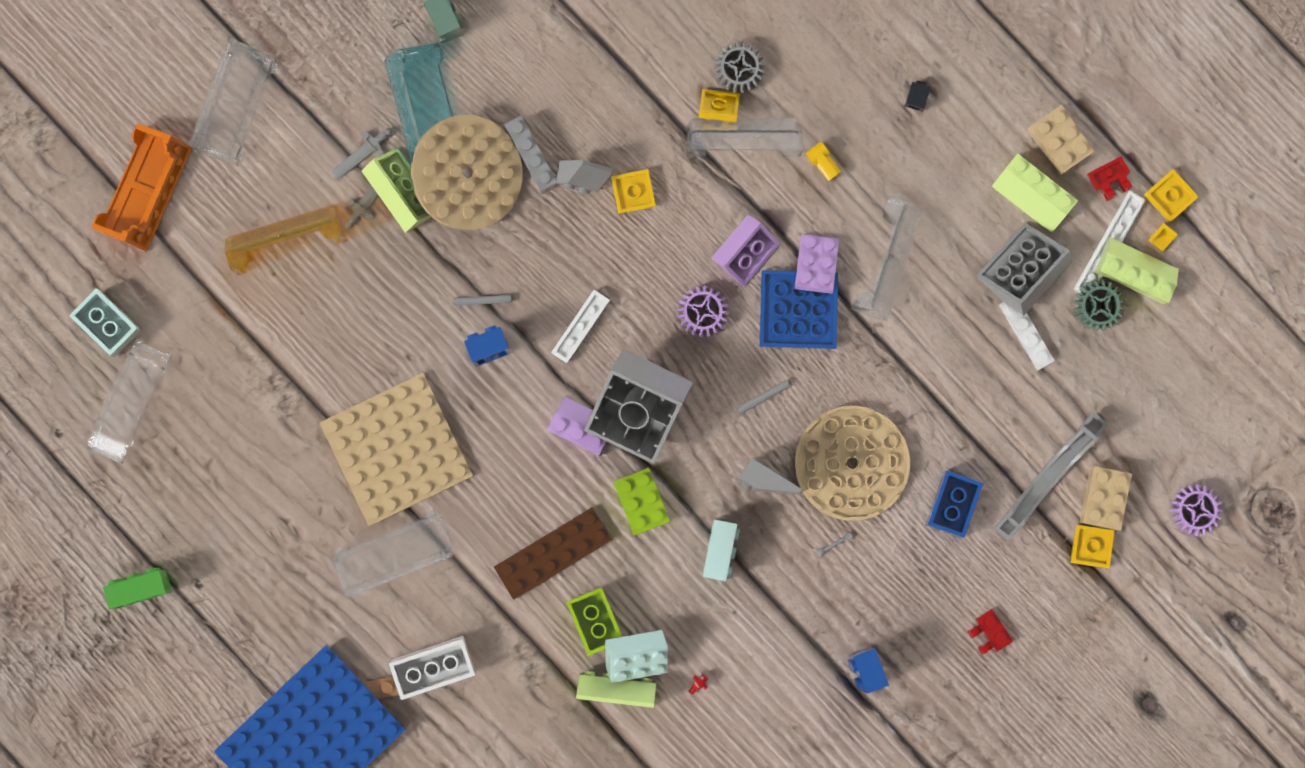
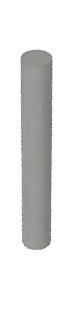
M511 295L454 298V306L512 302Z
M785 380L737 407L739 414L789 388L788 381Z

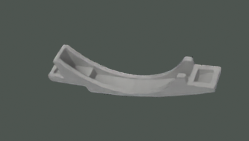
M1092 412L1025 489L994 529L1010 541L1061 477L1096 443L1097 437L1108 426V423L1095 412Z

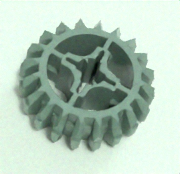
M1093 280L1092 285L1090 282H1086V288H1079L1082 294H1075L1079 301H1073L1074 304H1078V307L1073 308V311L1080 312L1075 317L1077 319L1083 317L1080 324L1084 325L1087 323V329L1092 328V326L1094 331H1098L1099 326L1101 331H1105L1106 326L1113 328L1112 322L1115 324L1119 323L1116 317H1123L1119 313V310H1125V307L1120 306V303H1124L1125 299H1119L1123 293H1115L1118 287L1113 286L1111 288L1112 282H1107L1106 285L1105 280H1100L1099 284L1097 280ZM1098 289L1107 292L1100 298L1093 296L1091 294L1093 291ZM1086 299L1090 302V308L1087 312L1085 308ZM1111 299L1113 302L1112 311L1108 308V303ZM1097 302H1102V309L1096 308L1098 306L1096 305ZM1098 313H1101L1102 315H1105L1107 317L1102 321H1095L1092 319V317L1094 315L1096 316Z

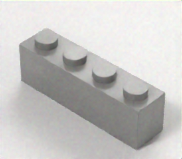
M522 116L504 124L540 193L543 194L558 186L551 169Z

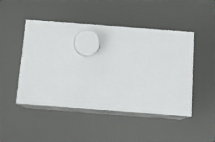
M464 636L389 661L401 700L475 676V669Z

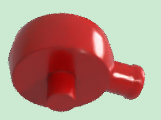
M702 674L698 678L695 675L692 678L695 683L688 692L693 695L701 687L706 690L708 686L705 683L708 681V677Z

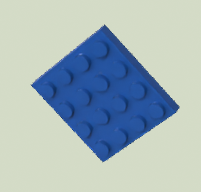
M762 270L759 347L836 349L838 272H835L833 294L795 289L797 271Z

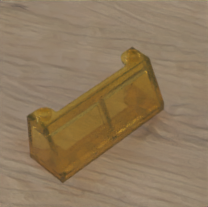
M336 205L327 206L225 238V254L230 270L236 275L247 273L246 266L250 261H253L251 251L320 230L323 237L335 239L337 244L346 242V236Z

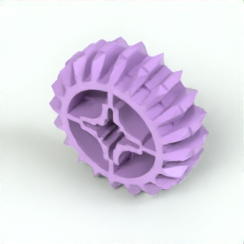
M696 286V293L689 289L688 291L691 296L683 294L686 302L683 300L679 301V304L684 307L677 308L678 312H683V314L678 315V319H685L680 324L681 326L688 324L685 329L686 332L691 328L694 329L692 332L693 336H695L696 331H700L699 337H703V332L706 331L707 337H710V330L714 334L718 333L715 328L716 326L723 329L720 321L727 322V319L722 316L729 315L728 311H723V309L728 308V304H721L726 298L718 299V296L721 294L720 291L715 295L712 294L714 291L713 287L710 288V292H706L707 286H703V291H700L699 286ZM697 297H706L700 305L690 303ZM711 299L716 302L719 315L710 310L709 304ZM705 303H707L706 311H708V314H704L699 320L700 312L697 310L702 309ZM687 308L696 313L697 319L695 324L690 321L687 315ZM705 318L716 320L709 326H700Z
M1195 484L1193 490L1192 486L1188 485L1187 491L1184 488L1180 489L1182 496L1175 494V498L1178 501H1171V504L1176 505V508H1170L1171 512H1176V515H1172L1171 519L1177 518L1178 521L1174 525L1179 526L1182 524L1180 531L1183 532L1187 528V535H1191L1193 531L1194 536H1198L1200 530V533L1204 536L1206 535V530L1208 532L1213 531L1211 525L1218 527L1215 519L1222 520V517L1217 515V513L1223 512V509L1217 508V506L1222 505V502H1215L1219 496H1211L1213 493L1212 489L1206 493L1207 486H1202L1200 489L1199 485ZM1193 494L1198 495L1193 504L1184 503L1189 496ZM1204 498L1208 501L1211 512L1205 509ZM1198 506V510H1200V512L1203 513H1197L1195 515V511L1191 508ZM1182 509L1189 513V523L1183 517ZM1201 516L1209 518L1205 524L1195 526V523L1198 522Z

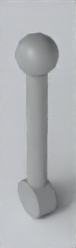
M846 533L842 539L824 549H818L817 555L821 557L833 547L846 540H851L853 538L852 534Z

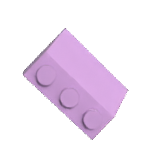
M747 215L711 259L744 287L780 245V242L761 222Z
M564 397L547 431L600 456L607 442L584 431L593 410Z

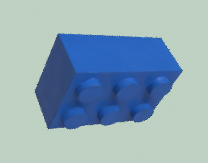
M496 325L486 328L483 334L473 333L468 335L467 340L464 341L475 367L511 354L501 327L497 328Z
M947 470L944 471L925 526L959 538H965L983 483Z
M869 647L849 655L850 659L847 662L850 670L856 673L857 678H854V681L859 690L868 694L889 686L875 648Z

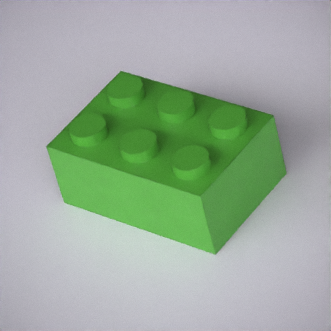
M152 568L145 570L146 574L141 575V573L126 576L127 580L124 581L123 579L108 581V586H104L103 589L109 609H119L172 593L166 570Z

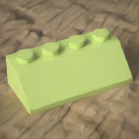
M398 148L374 158L362 170V173L405 233L431 218L415 195L413 179H411V166Z
M1019 154L1013 158L991 186L1050 233L1056 229L1078 202L1076 198Z
M1109 238L1094 273L1165 304L1170 302L1175 291L1179 269L1113 238Z
M584 671L583 674H579L576 699L654 708L656 683L651 678H641V681L630 679L611 683L608 673H603L602 677L595 676V672Z

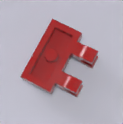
M1122 156L1087 174L1096 191L1102 190L1106 201L1113 199L1115 196L1109 184L1118 180L1123 193L1132 187L1127 178V175L1131 172Z
M993 609L976 618L975 620L978 625L967 631L970 638H974L983 632L989 640L978 647L981 654L987 653L992 648L998 652L1013 642Z

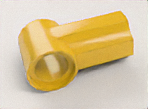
M819 142L805 153L811 164L819 169L828 182L842 172L832 160L828 149L822 142Z

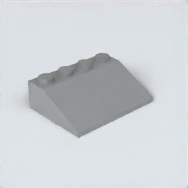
M1024 223L976 276L1008 307L1024 316L1072 263L1070 250L1027 223Z
M753 458L749 460L737 479V482L740 483L738 486L747 492L752 490L796 495L802 490Z

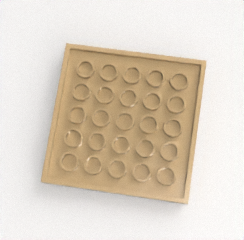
M424 373L320 422L322 430L369 527L473 477Z

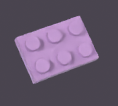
M801 234L795 289L833 294L839 239Z

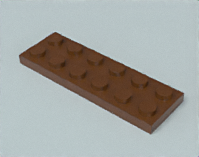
M593 507L497 564L494 566V569L514 600L610 542L612 538Z

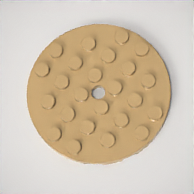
M457 115L439 121L425 132L414 150L413 162L411 163V179H413L415 195L425 211L445 226L458 230H476L488 227L501 220L512 209L519 196L523 177L519 152L510 136L500 126L486 118L476 115ZM465 167L471 169V177L469 178L463 175Z
M842 406L829 410L817 417L802 434L795 453V474L804 496L822 513L845 521L869 519L890 508L903 492L910 472L908 446L897 426L881 413L862 406ZM849 458L857 460L858 465L856 468L851 469L847 466Z

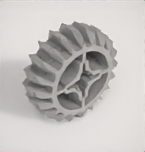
M735 42V48H733L730 43L728 44L729 51L723 47V54H717L720 60H715L714 64L720 67L714 68V72L719 73L716 75V79L723 78L720 85L722 86L727 83L726 90H729L731 86L734 87L733 93H736L737 88H740V92L744 93V87L751 91L750 84L757 87L758 84L755 80L761 82L763 78L760 75L765 74V70L760 69L765 67V63L760 62L764 57L763 55L757 56L759 53L758 49L754 52L752 51V44L749 48H746V42H743L742 47H739V42ZM740 53L737 60L726 62L727 58L731 55ZM745 55L753 60L755 67H751V65L745 62ZM742 59V68L745 69H742L738 76L737 67H735V65L738 66V64H740V60ZM724 67L734 72V80L727 76ZM754 73L750 79L740 82L743 74Z

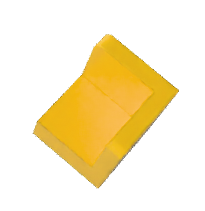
M1162 223L1147 240L1159 251L1163 252L1178 234L1165 223Z

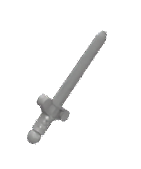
M385 129L384 132L382 131L375 138L367 132H363L362 137L367 142L332 171L333 177L336 179L341 178L373 151L378 156L383 155L384 152L380 143L391 134V129Z
M372 186L358 204L352 199L348 200L347 204L353 210V213L348 221L345 222L346 229H350L359 217L367 220L372 219V214L367 212V210L378 197L377 192Z

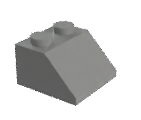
M563 160L559 163L556 183L563 185L564 189H578V193L589 194V192L598 191L612 174L613 169L585 160Z

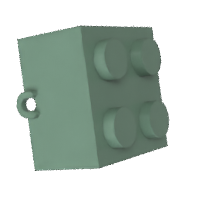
M427 0L423 2L422 6L427 10L440 38V43H446L463 35L461 29L464 26L459 14H454L456 9L452 0Z

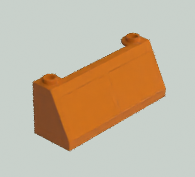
M137 123L132 132V140L137 145L107 213L98 214L91 228L147 252L192 147L169 134Z

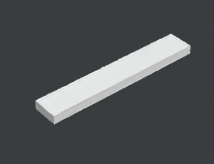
M1130 190L1127 192L1073 289L1074 291L1082 294L1079 288H1086V282H1090L1092 285L1093 280H1097L1099 284L1103 276L1094 272L1109 238H1113L1121 243L1123 242L1146 199Z

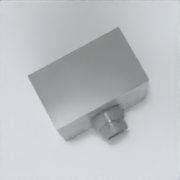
M623 349L608 375L584 431L654 464L693 382Z

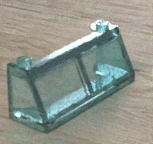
M439 43L397 49L384 60L411 163L413 162L414 150L425 132L439 121L453 117L439 66L444 58V53L440 49Z

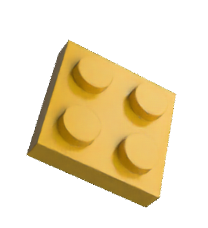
M702 89L699 118L737 122L740 93Z
M648 169L611 176L618 215L656 207Z
M1174 169L1168 172L1144 194L1169 223L1198 198V195Z
M1075 525L1070 563L1110 569L1115 530Z

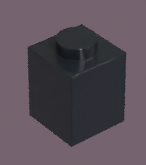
M917 80L912 82L904 107L923 112L931 87L927 86V83Z

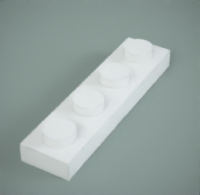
M593 290L551 353L567 364L610 300L596 290Z
M1004 302L999 304L1036 370L1038 371L1054 362L1055 360L1028 314L1026 313L1022 316Z

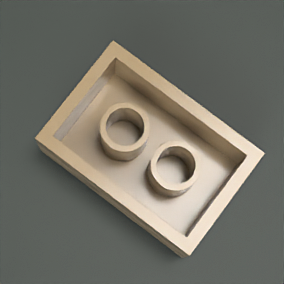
M1062 105L1027 129L1059 176L1095 152Z
M1096 466L1090 467L1080 524L1121 531L1132 474Z

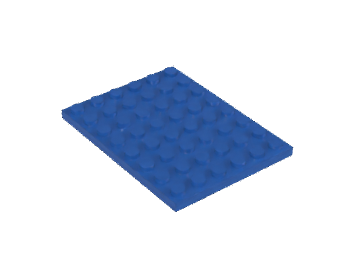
M325 645L214 752L228 768H366L406 728L328 645Z

